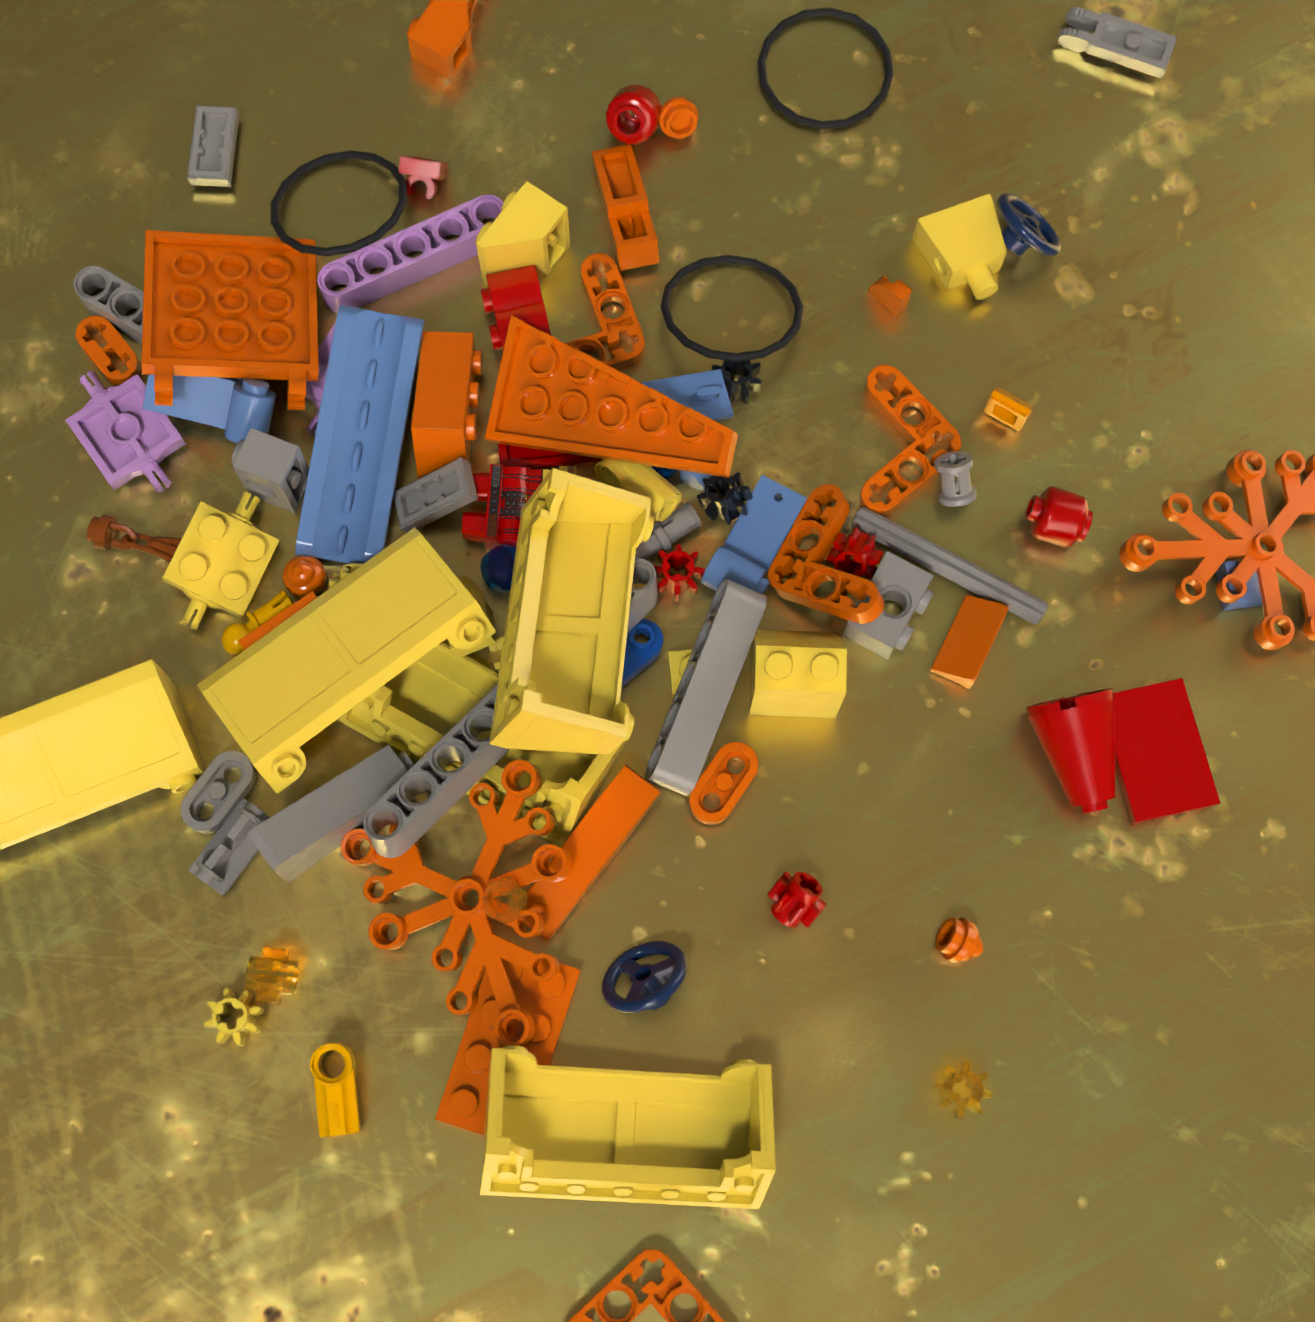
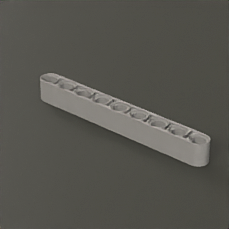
M635 558L632 585L640 583L645 584V586L638 589L632 588L627 634L658 602L659 594L655 567L649 561L641 558ZM497 685L366 812L363 820L364 830L377 854L386 858H395L407 852L510 750L489 744L490 737L483 740L476 738L480 733L491 731ZM452 762L463 763L461 767L454 771L444 770ZM418 794H431L424 802H411ZM385 826H398L390 835H379V832Z

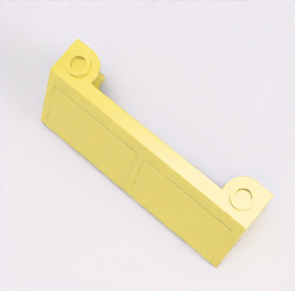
M552 468L522 507L489 744L506 749L609 755L631 736L634 727V715L629 713L628 704L620 702L636 548L642 541H648L654 526V518L650 516L651 498Z
M414 527L198 683L197 686L251 763L278 794L302 775L306 766V758L299 747L444 640L448 639L457 649L469 650L481 644L497 631L476 599L424 536Z
M441 642L338 718V721L384 747L390 745L396 754L405 751L412 762L416 764L498 684L499 674L468 656L457 658L449 646ZM491 731L482 732L476 738L481 740L488 739L491 736ZM623 741L609 755L510 749L465 794L469 795L470 790L479 783L494 786L500 795L497 805L499 812L507 794L501 781L504 768L514 760H525L534 764L541 773V786L534 795L525 798L516 820L525 817L532 808L539 807L550 811L554 816L555 826L551 833L540 837L562 847L589 811L622 755L627 741ZM452 762L444 770L454 771L461 767L463 763ZM528 772L523 773L519 777V786L525 788L530 784V774ZM488 789L483 790L479 794V802L483 804L489 802L490 792ZM539 814L534 818L533 825L536 830L542 829L546 824V818L544 814Z
M153 659L0 718V850L157 787L171 789L172 793L185 792L193 787L206 769L174 681Z
M509 1045L503 1048H492L488 1073L480 1195L748 1209L760 1208L776 1171L771 1064H757V1062L750 1059H739L733 1061L730 1066L722 1071L721 1076L537 1065V1058L522 1046Z

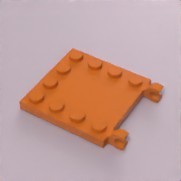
M146 230L141 366L142 374L155 375V405L173 406V376L288 380V410L305 411L306 381H318L319 374L316 255L301 253L282 242L279 237ZM293 238L303 245L316 246L315 239Z

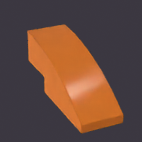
M631 144L592 151V160L619 271L658 264V239L649 213L648 198Z

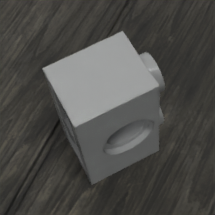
M250 428L246 439H241L235 446L232 455V467L246 491L252 494L251 497L255 495L261 501L296 514L304 498L309 467L299 446Z
M887 551L871 582L875 584L884 601H895L900 605L902 613L890 615L883 610L877 619L866 624L848 620L842 636L887 660L894 648L903 651L914 631V628L907 625L913 613L917 612L923 615L935 593L927 589L934 575ZM868 595L864 600H860L856 607H858V605L861 602L868 603L870 601Z

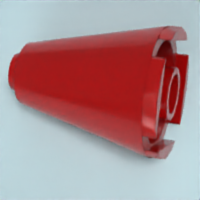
M1112 688L1081 693L1067 698L1062 697L1027 706V717L1070 806H1080L1082 813L1107 809V800L1115 798V697Z

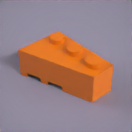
M423 331L411 424L418 479L460 457L469 462L471 461L472 440H476L477 428L476 415L473 414V409L479 408L480 385L479 382H475V376H482L483 352L482 350H475L474 333Z

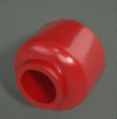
M628 85L621 88L610 101L606 111V124L610 133L618 141L626 144H639L648 140L659 125L660 101L657 95L645 86Z
M1050 486L1042 492L1040 497L1032 496L1026 508L1025 519L1030 521V532L1034 538L1062 548H1069L1076 541L1081 543L1087 536L1093 520V511L1088 510V502L1085 497Z

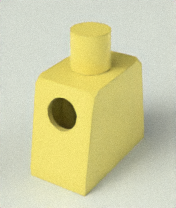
M990 193L918 218L912 239L946 288L952 289L968 283L977 300L987 298L998 290V285L992 274L1001 269L1006 257V247Z

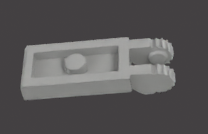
M1078 7L1069 9L1065 21L1070 27L1062 29L1058 36L1059 44L1062 47H1066V49L1069 48L1077 53L1087 51V54L1161 79L1166 71L1177 40L1176 36L1105 12L1100 14Z

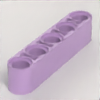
M487 194L476 197L326 264L321 268L317 277L318 286L325 305L335 313H338L340 305L360 308L477 256L476 238L481 228L485 225L481 222L487 218L496 219L503 205L502 200L494 195ZM455 234L460 236L454 241L444 240L448 235ZM413 251L423 252L415 258L407 257V254ZM374 268H385L380 274H369ZM336 285H347V287L342 291H331V289Z

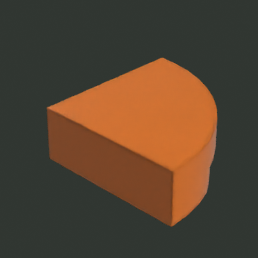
M885 276L880 277L868 289L896 318L907 309L912 289L904 282L896 280L892 283Z

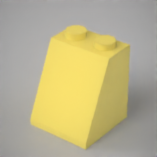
M757 629L751 644L749 715L836 718L847 693V648L838 632Z

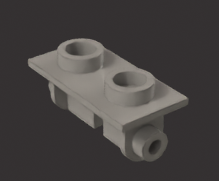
M243 798L188 871L222 896H225L259 851L246 833L270 817L257 806Z

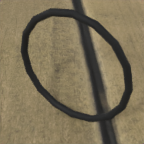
M834 8L803 10L780 21L764 39L757 61L760 86L772 106L794 123L820 130L849 127L871 116L886 99L894 75L890 49L878 30L856 14ZM832 16L851 21L872 36L883 53L886 74L878 96L865 110L846 119L818 121L797 115L779 102L768 84L765 62L771 43L786 27L805 18Z
M350 150L325 154L301 165L281 183L271 201V225L282 242L301 253L332 256L355 252L378 241L397 224L407 204V182L403 175L398 173L399 169L394 163L375 153ZM347 159L372 161L388 169L399 184V201L391 217L373 234L351 244L328 248L303 245L288 236L279 222V204L287 189L306 172L328 162Z
M732 255L702 258L679 269L665 285L660 306L667 329L685 347L708 358L732 362L761 359L787 346L800 329L803 305L796 287L778 269L753 258ZM729 263L753 267L773 276L789 291L795 307L793 323L781 340L762 350L742 353L711 350L690 340L674 324L669 309L672 290L684 276L705 266Z

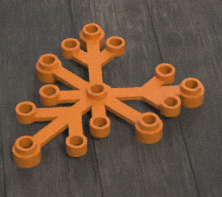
M1243 450L1228 462L1227 475L1233 484L1243 488L1249 524L1232 510L1233 502L1223 492L1213 493L1202 504L1204 515L1209 520L1219 522L1237 539L1223 538L1192 511L1193 504L1187 495L1175 493L1164 501L1162 505L1163 515L1169 521L1177 522L1197 540L1156 541L1149 535L1135 534L1120 547V560L1127 569L1133 572H1142L1157 560L1202 559L1193 572L1178 582L1175 587L1177 599L1183 604L1191 605L1204 597L1206 583L1226 558L1242 557V560L1231 574L1217 583L1216 594L1225 603L1236 602L1246 594V583L1257 570L1265 617L1256 623L1254 637L1262 648L1270 651L1278 650L1289 644L1295 633L1293 621L1283 613L1277 578L1278 572L1301 592L1306 620L1303 625V631L1309 640L1315 642V578H1312L1284 554V545L1281 539L1299 515H1315V454L1309 457L1306 463L1303 455L1295 450H1288L1276 459L1275 470L1281 478L1285 505L1268 525L1260 480L1266 472V461L1257 451ZM1286 459L1293 463L1294 470L1287 466ZM1246 461L1251 464L1254 471L1248 468ZM1305 468L1307 477L1301 483L1299 474ZM1213 501L1221 505L1222 512L1214 508ZM1172 502H1176L1181 506L1182 513L1174 510ZM1260 542L1267 547L1268 552L1261 548ZM1138 544L1145 548L1148 556L1140 553ZM1226 583H1231L1235 587L1236 595L1231 594L1227 590ZM1186 584L1191 585L1195 589V596L1190 595L1186 591ZM1274 623L1279 626V628L1282 631V635L1276 632L1274 628Z
M514 760L507 764L502 772L501 781L507 794L499 812L497 805L500 795L494 786L479 783L470 790L469 801L477 809L487 837L471 875L463 876L456 881L426 867L417 842L407 852L395 858H386L377 854L364 829L351 830L344 836L341 842L342 855L349 863L360 866H368L375 863L393 872L383 877L372 876L366 880L363 886V893L368 901L384 904L393 897L394 892L416 883L448 897L405 916L393 913H381L375 916L369 925L368 934L370 941L377 948L396 950L405 944L409 934L452 917L441 944L433 950L431 955L432 964L437 970L452 972L457 970L462 963L463 956L460 947L471 925L476 941L456 987L447 994L446 1006L451 1013L456 1015H467L473 1012L477 1005L475 990L484 969H486L500 1010V1014L494 1022V1034L496 1039L504 1046L526 1045L534 1035L535 1024L531 1015L519 1007L503 959L529 971L531 977L537 981L553 980L558 975L559 962L551 954H536L495 935L489 917L513 927L519 936L525 938H535L544 929L543 917L538 912L532 910L521 911L495 898L538 880L548 882L562 881L568 876L572 867L571 856L567 850L557 845L546 844L534 852L531 863L491 879L506 845L532 834L546 836L552 832L555 826L553 814L539 807L532 808L525 817L516 820L525 798L534 795L539 790L542 777L539 769L534 764L525 760ZM528 772L531 776V782L527 787L521 788L519 786V777L523 773ZM488 789L490 800L487 804L481 805L478 800L479 794L483 790ZM539 814H544L546 824L542 829L536 830L533 825L534 818ZM390 825L389 835L396 830L397 825ZM367 840L370 843V850L367 855L362 856L360 846ZM554 856H558L561 860V867L558 871L552 873L548 867L549 860ZM378 882H382L384 892L382 896L376 898L373 893L374 886ZM472 890H476L479 894V901L475 906L471 907L467 902V896ZM531 915L535 920V926L531 932L527 933L524 931L522 923L527 916ZM391 924H395L398 928L397 937L393 940H390L387 935V930ZM449 949L452 952L453 960L450 965L445 966L441 961V956L445 950ZM545 958L550 963V971L547 975L542 976L539 974L537 967L538 963ZM461 992L467 996V1005L462 1010L456 1005V997ZM516 1019L521 1020L524 1025L523 1033L519 1037H516L511 1030L512 1023Z

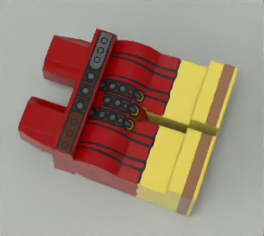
M490 464V473H472L478 497L475 501L487 502L486 513L463 512L462 538L475 542H485L486 551L499 552V550L516 553L522 507L551 470L529 469L520 466L503 468V465ZM559 466V470L576 475V466Z

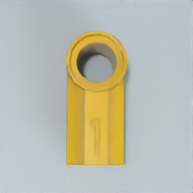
M341 1043L321 1045L314 1051L310 1059V1070L314 1077L319 1138L361 1132L355 1076L357 1060L355 1053L350 1047ZM333 1050L341 1053L345 1060V1068L342 1074L335 1078L328 1076L322 1067L324 1056Z

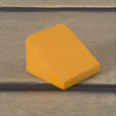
M997 387L993 390L984 412L1014 430L1021 431L1034 406Z

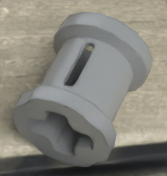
M961 451L944 453L936 458L934 466L935 470L940 472L941 490L938 492L939 502L950 507L963 506L973 502L976 499L977 493L975 487L971 485L970 468L973 466L972 455Z

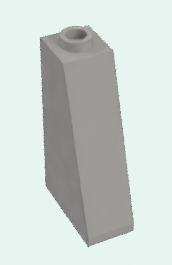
M387 745L255 826L246 834L271 869L290 883L340 847L344 836L353 829H364L363 820L369 808L414 766V763L405 751L396 755L390 745Z

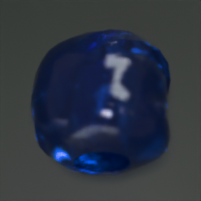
M502 544L492 548L482 557L480 562L482 578L491 590L510 592L516 547Z

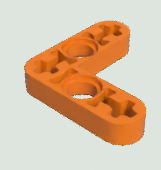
M603 253L592 254L582 262L581 281L600 332L565 344L580 351L591 350L598 355L599 361L621 371L635 366L643 359L645 353L644 335L614 259ZM596 268H600L602 273H606L607 289L601 292L598 278L593 276V270ZM613 301L618 302L625 309L620 317L611 319L602 314L601 309L604 304ZM627 339L629 344H633V352L626 353L624 348H620V341ZM605 344L608 345V352L611 351V360L606 361L605 349L603 347Z
M879 365L872 369L868 375L865 395L869 402L910 445L865 482L861 490L859 503L860 507H867L887 517L940 474V472L935 470V459L944 453L960 451L962 442L958 431L898 369L890 365ZM878 380L883 384L888 381L892 382L891 393L886 389L881 392L876 390ZM894 398L900 399L895 408L891 407ZM907 407H916L924 414V421L918 425L908 424L903 420L901 412ZM935 439L938 442L946 439L950 443L947 451L940 449L932 456L929 462L926 455L931 452ZM905 462H913L920 467L922 476L915 481L906 480L900 475L899 466ZM892 481L895 487L888 493L885 501L886 505L882 501H878L875 504L870 501L873 494L872 490L879 494Z
M825 484L813 490L807 498L769 568L768 580L776 593L783 599L855 623H870L881 615L885 605L884 598L875 584L868 579L822 565L850 511L849 502L840 488L835 485ZM834 500L836 504L834 505V507H831L830 505ZM826 505L827 507L822 511V506ZM809 534L819 535L818 542L812 548L807 550L799 548L800 541ZM794 572L797 575L795 579H787L785 583L782 581L785 576L791 577ZM833 581L836 583L834 591L829 596L824 598L815 596L816 589L823 582ZM847 592L850 594L852 598L858 600H864L868 595L870 601L868 603L861 602L858 605V607H856L852 599L846 597Z
M647 1249L634 1257L567 1322H593L594 1318L586 1314L592 1307H595L602 1322H632L650 1304L653 1305L666 1322H680L673 1318L670 1313V1305L674 1297L684 1293L694 1297L698 1306L697 1314L688 1322H701L706 1313H709L713 1318L711 1322L725 1321L665 1253L657 1249ZM647 1258L650 1262L654 1263L660 1259L664 1263L660 1271L664 1279L658 1284L652 1279L647 1281L640 1290L648 1294V1296L639 1302L633 1288L621 1280L629 1273L633 1282H635L644 1272L641 1266L643 1260ZM611 1291H623L631 1300L630 1311L623 1318H611L604 1310V1298Z

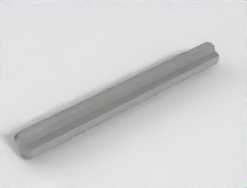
M861 507L852 520L851 527L853 529L858 527L860 532H864L869 536L875 535V541L989 601L1008 606V611L1033 624H1038L1047 610L1048 604L1046 601L867 507Z

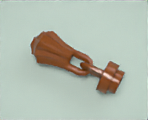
M102 515L100 518L93 517L87 529V540L93 542L96 548L109 550L111 547L122 550L137 549L155 555L170 563L182 539L152 537L135 533L129 526L118 523L116 517ZM117 531L126 533L122 537V541L115 540ZM138 539L148 541L146 545L137 544Z

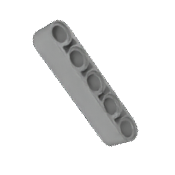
M88 266L82 268L74 278L73 287L87 311L92 316L98 315L106 318L116 330L142 345L144 292L102 267ZM104 288V291L100 294L91 296L95 290ZM139 308L135 314L125 316L129 310ZM233 378V379H237V380L243 381V379H245V378Z
M724 579L720 583L650 756L645 772V779L649 782L688 796L693 791L764 614L767 603L766 595L729 579Z

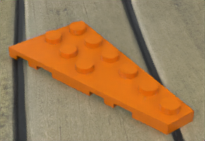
M511 315L486 429V440L505 445L730 477L738 434L735 431Z

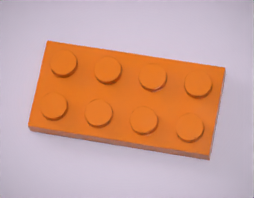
M545 958L538 963L537 969L540 975L545 976L550 971V963ZM503 959L519 1007L531 1015L535 1024L532 1039L522 1047L526 1048L528 1052L537 1058V1065L551 1066L581 970L559 963L558 975L553 980L537 981L531 977L529 971ZM486 969L477 993L476 1008L470 1013L435 1120L483 1136L492 1048L505 1047L496 1039L494 1034V1022L500 1014V1010ZM516 1019L511 1026L512 1033L516 1037H519L524 1030V1025L519 1019Z

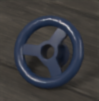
M1004 193L999 196L997 200L998 210L1007 223L1001 232L1005 245L1011 251L1020 256L1030 247L1047 256H1055L1060 252L1061 242L1057 233L1035 208L1014 194Z
M666 941L645 942L625 951L613 961L604 975L602 981L604 1000L613 1009L625 1013H637L662 1007L678 990L685 978L687 960L683 951L678 946ZM660 954L669 957L654 965H640L635 962L649 955ZM622 972L630 976L632 982L626 998L620 997L615 990L616 981Z

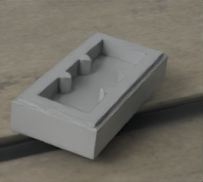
M196 105L187 174L190 185L231 187L239 121L237 107Z
M462 457L396 490L394 493L400 529L405 532L410 531L414 527L419 529L478 499L470 462Z

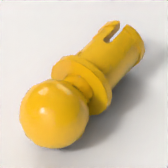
M281 590L279 594L253 613L250 610L247 611L246 615L250 621L246 624L233 623L228 625L221 637L224 650L234 656L243 652L244 649L238 640L294 604L288 594Z

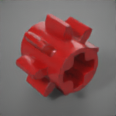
M855 527L853 532L847 537L840 532L836 535L832 543L834 547L829 551L826 560L834 562L836 570L858 577L864 575L871 580L877 570L876 565L880 563L884 553L881 550H876L875 535L869 536L864 532H860L858 527Z
M677 544L675 551L668 554L665 551H659L658 559L662 566H654L657 578H661L658 584L659 594L667 590L674 594L675 601H679L680 594L687 591L693 595L697 594L698 587L693 579H702L705 572L704 568L695 567L699 554L697 551L689 555L682 551L681 544ZM673 568L677 572L685 569V577L679 573L673 577L670 576V569Z
M784 872L767 893L768 897L775 900L771 905L772 914L779 922L788 927H797L801 922L807 928L810 927L826 906V903L819 899L823 894L821 884L813 876L805 872H796L793 877L788 872Z

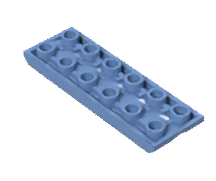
M340 305L335 323L296 538V555L312 556L317 559L347 564H364L385 549L425 320Z

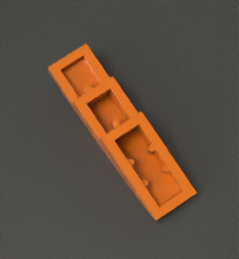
M628 765L621 769L562 845V848L568 851L572 860V867L568 876L559 882L536 881L517 907L521 911H536L543 917L544 929L540 936L547 941L555 936L577 903L583 900L605 867L614 860L662 792ZM554 856L548 864L549 870L552 873L558 871L561 867V860L558 856ZM529 915L523 922L531 929H534L535 920Z

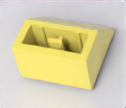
M528 181L524 183L518 192H511L505 199L498 217L493 223H486L476 238L483 282L487 284V274L535 265L538 279L547 277L571 247L568 207Z

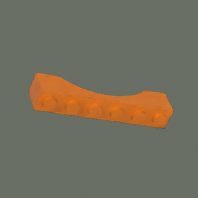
M429 0L427 9L420 18L416 17L411 22L407 31L411 58L452 80L473 51L471 26L477 0Z

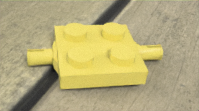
M243 492V496L234 514L222 512L200 501L161 579L182 590L191 599L183 618L180 620L183 625L187 626L195 611L196 614L189 628L198 629V625L207 607L222 609L242 618L280 541L257 529L250 522L260 502V499L254 495L246 510L245 507L252 495L251 493Z

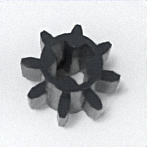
M723 360L722 366L712 365L711 370L721 369L730 403L742 400L745 404H749L750 390L760 392L762 381L756 378L760 373V363L752 364L749 360L740 362ZM735 375L740 376L738 382L732 381Z
M740 472L735 473L733 476L730 475V477L712 475L709 479H702L705 485V493L698 494L697 499L701 507L706 508L705 513L709 521L712 522L718 517L725 520L727 525H731L732 520L738 518L740 514L745 516L748 514L744 501L752 499L753 495L749 486H744L745 482Z

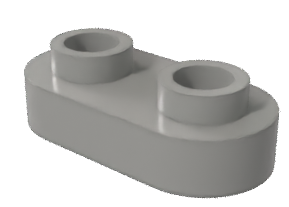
M226 751L213 759L181 803L182 819L190 828L204 834L213 833L220 829L255 784L256 769L249 758L238 751ZM234 769L241 770L240 779L235 783H229L227 780L229 772ZM205 805H213L214 812L212 816L202 819L200 817L201 809Z

